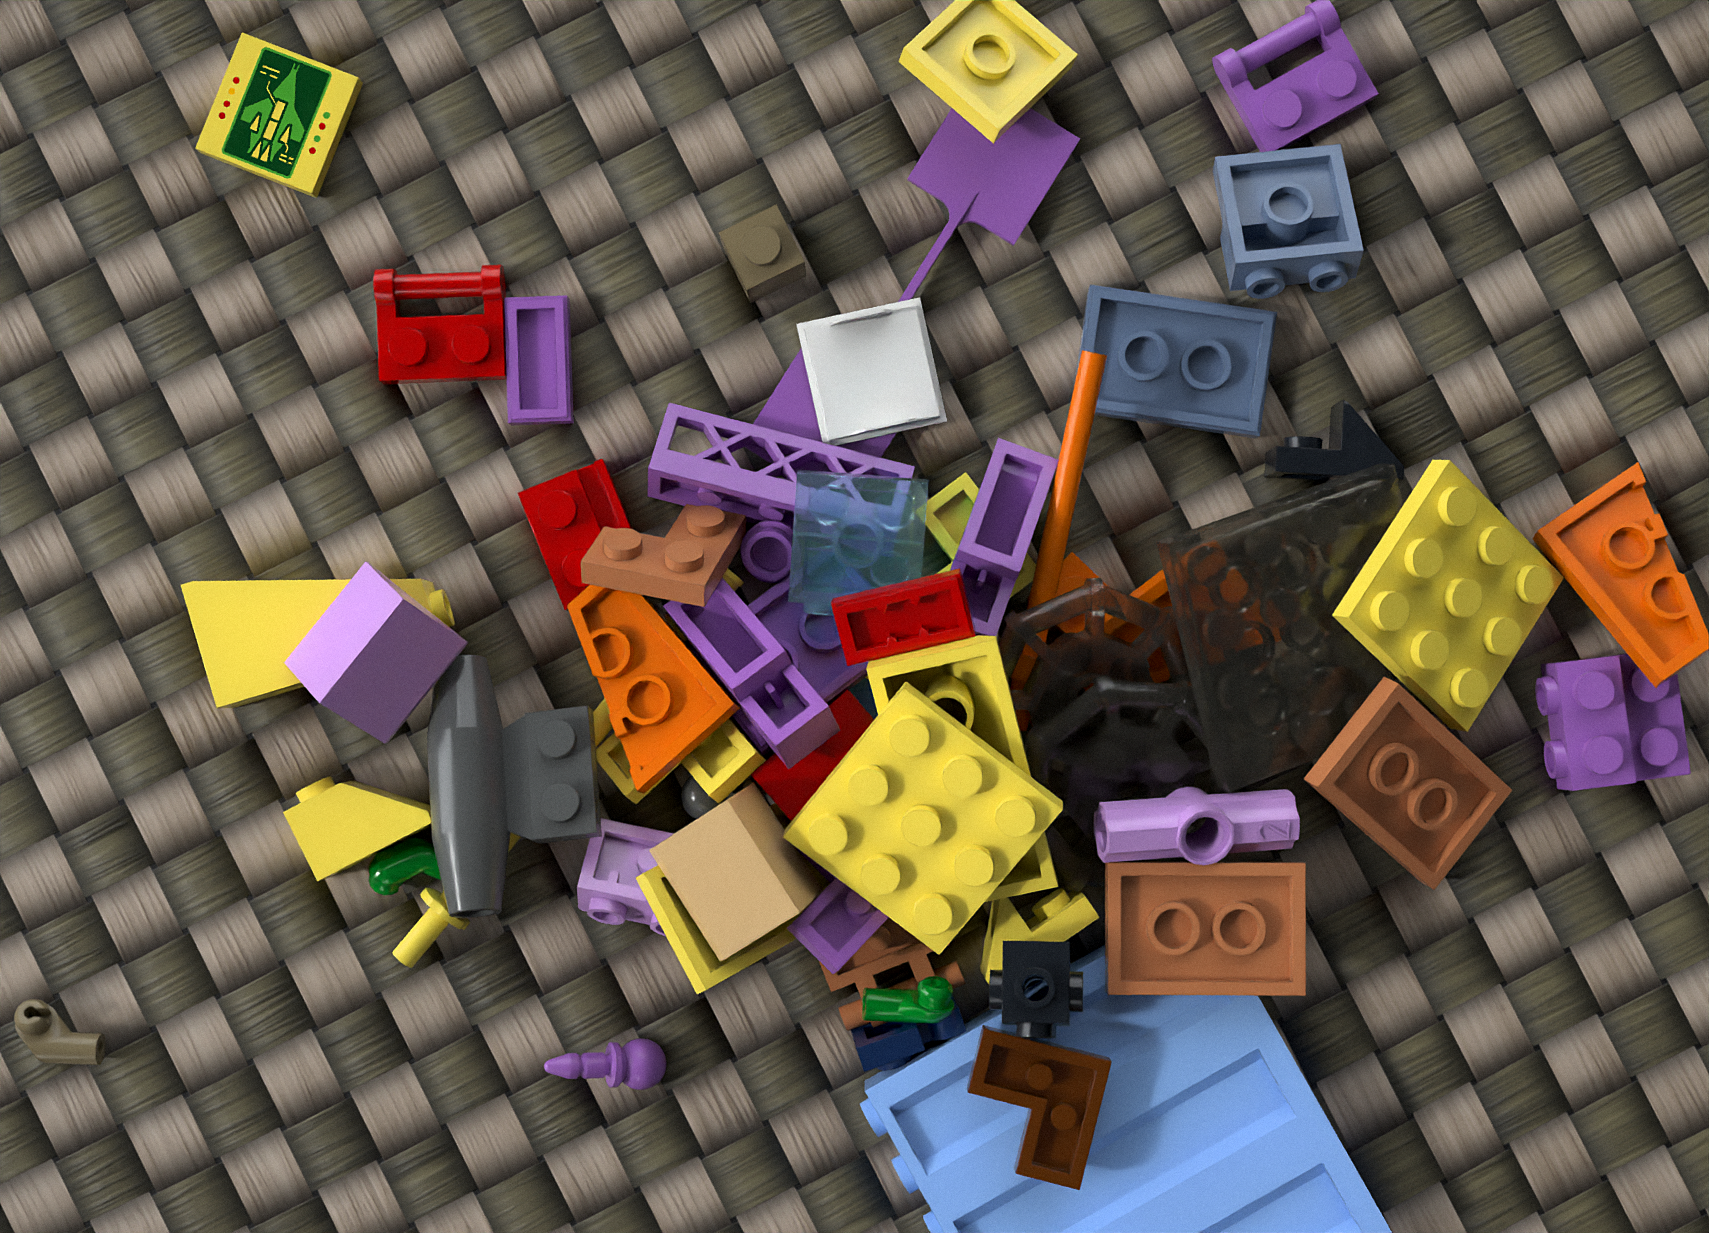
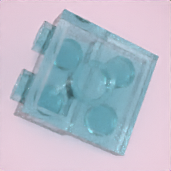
M798 470L788 602L803 603V612L809 614L834 615L831 606L832 598L921 578L929 480Z

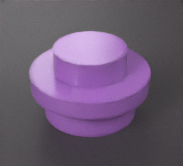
M764 520L755 524L746 533L741 544V558L745 568L752 576L767 583L780 582L799 568L804 559V544L801 536L795 528L780 520Z

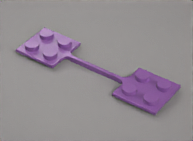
M951 108L907 178V181L945 204L949 212V221L898 302L910 300L914 297L954 231L965 223H976L1014 246L1077 146L1080 138L1030 108L993 144ZM800 349L753 425L822 442L802 349ZM896 433L837 446L881 458ZM750 444L745 446V448L769 463H774L765 448ZM810 460L793 469L801 483L807 486L820 488L835 480L827 465ZM868 478L855 484V487L859 492L863 488ZM841 491V492L838 493V494L846 495V494L844 493V491Z

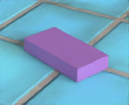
M567 295L504 298L508 423L511 426L574 423L570 299Z

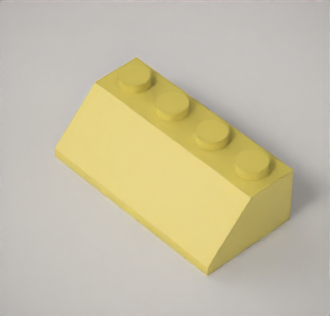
M976 635L975 637L868 661L866 670L878 715L906 681L1032 777L997 636ZM1045 831L985 902L1058 887V880Z

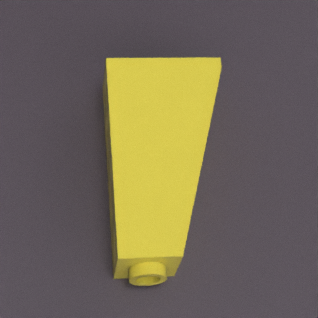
M351 579L191 581L181 584L216 707L236 708L305 687L284 662ZM390 579L448 627L454 625L452 608L443 589L435 591L433 582L424 579Z

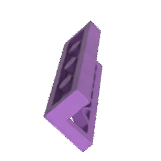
M669 403L648 467V497L682 506L686 504L715 506L722 511L746 515V522L757 524L764 520H780L795 528L801 537L828 544L836 540L841 547L891 560L915 466ZM677 426L703 432L712 445L711 448L695 456L670 450ZM721 437L727 438L728 440L723 441ZM750 444L765 448L774 463L757 472L740 468L731 453ZM718 459H721V461H722L723 463H719V462H715V461L718 460ZM810 460L827 465L835 480L820 488L803 485L793 469ZM782 475L784 479H780V478H776V477ZM871 476L897 482L891 507L865 501L855 487V484ZM841 491H844V493H845L846 495H842V494H838V493L841 492Z

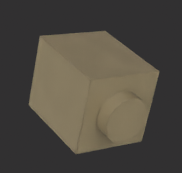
M777 204L719 232L723 248L750 303L806 277L805 261Z

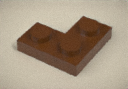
M982 1025L966 1089L971 1094L1029 1108L1014 1166L1015 1174L1080 1190L1112 1063L1111 1059L1106 1056L1036 1038L1016 1037V1033Z

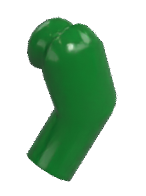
M409 837L377 852L368 866L370 874L368 879L369 885L373 891L381 895L396 894L403 882L420 873L441 880L433 843L419 837Z
M929 976L919 982L918 990L864 988L862 1018L865 1021L940 1023L952 1013L954 1008V1002L951 999L953 993L952 985L942 977Z

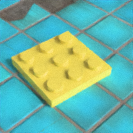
M1432 460L1332 616L1450 729L1468 732L1564 577L1450 460Z
M905 681L787 826L783 838L940 955L1061 813L1063 801Z

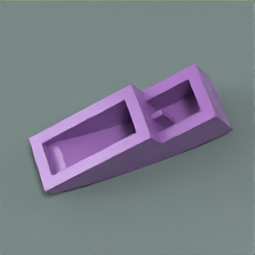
M998 438L950 568V571L959 568L961 570L976 635L997 636L1058 464V459Z
M723 577L705 607L671 600L663 605L667 614L706 666L740 706L741 711L788 769L840 731L826 702L791 663L784 648Z

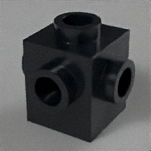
M1003 941L1002 970L990 969L989 1007L990 1010H1002V1023L1004 1025H1016V1037L1056 1038V1026H1070V1011L1083 1012V972L1070 971V942ZM1035 980L1043 981L1049 986L1048 994L1040 1001H1031L1025 997L1027 985Z

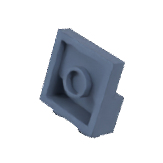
M1341 144L1215 157L1213 176L1223 223L1220 241L1230 291L1246 289L1250 297L1264 299L1279 294L1283 291L1285 285L1310 283V287L1314 291L1330 292L1343 287L1348 282V279L1356 278L1364 249Z

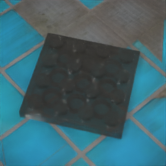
M1380 463L1156 542L1217 788L1232 792L1320 758L1383 677L1399 683L1431 714L1434 713L1332 616L1403 506L1395 465Z

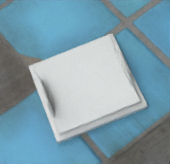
M920 297L796 324L823 443L837 446L947 422Z

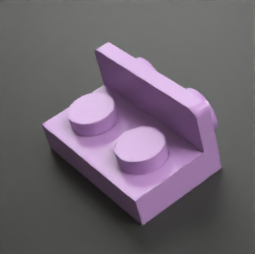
M601 818L602 837L590 838L577 885L578 908L586 911L589 917L601 923L619 925L628 920L650 925L651 930L666 936L636 877L658 865L649 850L674 833Z

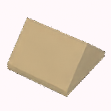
M754 782L649 850L719 961L725 960L799 914L823 891L797 848L783 838L784 828Z

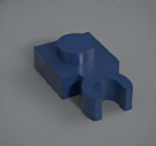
M952 995L951 998L954 1002L952 1013L940 1023L887 1022L873 1028L870 1022L852 1029V1037L864 1072L874 1068L882 1071L899 1068L911 1061L913 1054L925 1050L923 1043L932 1040L949 1039L964 1033L966 1028L954 996Z

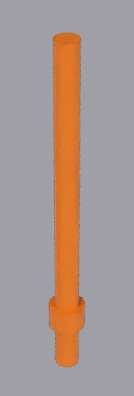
M1082 350L1019 648L1011 650L1006 676L1012 678L1010 692L1020 731H1027L1037 684H1043L1049 657L1043 655L1107 359V355Z

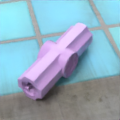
M1183 787L1176 789L1166 798L1099 802L1098 809L1094 812L1093 833L1096 839L1097 853L1103 863L1184 857L1193 864L1209 865L1218 862L1228 853L1292 849L1295 840L1299 839L1300 817L1296 808L1295 796L1288 789L1208 795L1199 788ZM1206 817L1200 829L1186 834L1191 823L1199 818Z

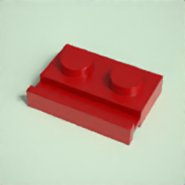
M603 459L518 492L536 541L566 611H568L567 605L590 585L582 583L581 560L604 526L615 529H632L611 474Z

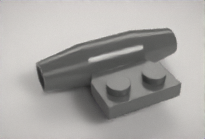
M458 655L435 683L432 691L427 732L431 831L449 916L473 918L491 916L502 912L510 833L542 844L602 837L593 710L589 706L529 712L503 729L487 658L478 655Z

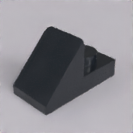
M1341 400L1331 407L1329 449H1322L1323 439L1290 436L1284 438V446H1276L1266 452L1264 478L1391 485L1404 480V466L1345 400Z

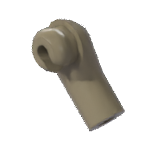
M30 999L21 1003L14 1014L15 1029L19 1037L39 1061L48 1064L100 1065L102 1063L106 1050L103 1033L72 1032L55 1009L43 1000Z

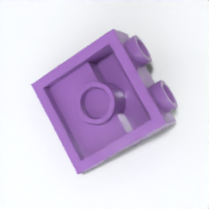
M1627 653L1541 664L1542 677L1536 680L1535 693L1539 711L1543 716H1548L1551 741L1545 742L1544 761L1548 775L1551 779H1556L1557 789L1575 791L1691 774L1677 674L1655 688Z

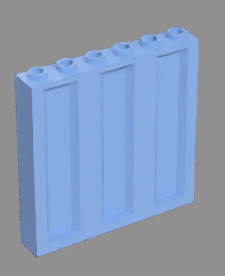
M1105 945L1070 964V971L1083 972V1012L1070 1011V1026H1056V1038H1036L1106 1056L1112 1061L1080 1190L1015 1174L1014 1166L1029 1108L967 1092L966 1088L982 1025L1016 1033V1025H1004L1002 1023V1010H988L965 1023L966 1031L949 1039L935 1040L925 1046L924 1051L913 1054L912 1060L896 1069L881 1071L864 1081L865 1093L868 1099L860 1103L861 1109L877 1137L887 1132L900 1153L891 1161L908 1193L911 1194L920 1189L931 1211L923 1215V1219L930 1233H1392L1259 997L1254 995H1108L1105 992ZM1040 981L1025 989V997L1031 1001H1040L1048 994L1049 986L1045 982Z

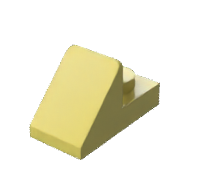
M1060 888L1045 896L1033 906L1032 911L1035 916L1026 923L1009 898L993 900L980 970L987 983L989 984L990 969L1002 970L1003 941L1064 942L1100 918L1086 896L1078 888H1075L1068 894L1063 888Z

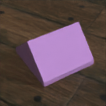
M365 562L284 663L320 704L386 744L468 642L369 562Z

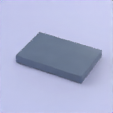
M1090 285L1087 293L1076 375L1082 350L1107 355L1095 415L1256 439L1260 436L1277 312Z

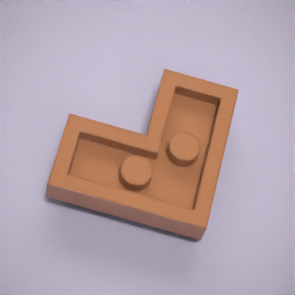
M686 504L665 538L641 534L629 528L615 529L604 526L581 560L582 583L705 607L742 544L743 538L746 535V515L722 511L710 505L695 506Z

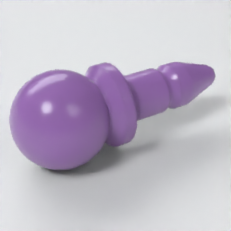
M639 1038L629 1041L623 1047L617 1042H609L605 1054L603 1052H587L582 1055L567 1053L546 1061L544 1069L550 1074L566 1079H577L579 1076L584 1079L606 1077L607 1085L610 1088H616L623 1082L632 1089L645 1090L655 1086L663 1078L666 1071V1057L657 1043L649 1039Z

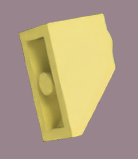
M331 776L296 792L300 803L283 812L317 881L332 877L372 857L377 852L431 826L430 805L357 781L341 782L335 785Z

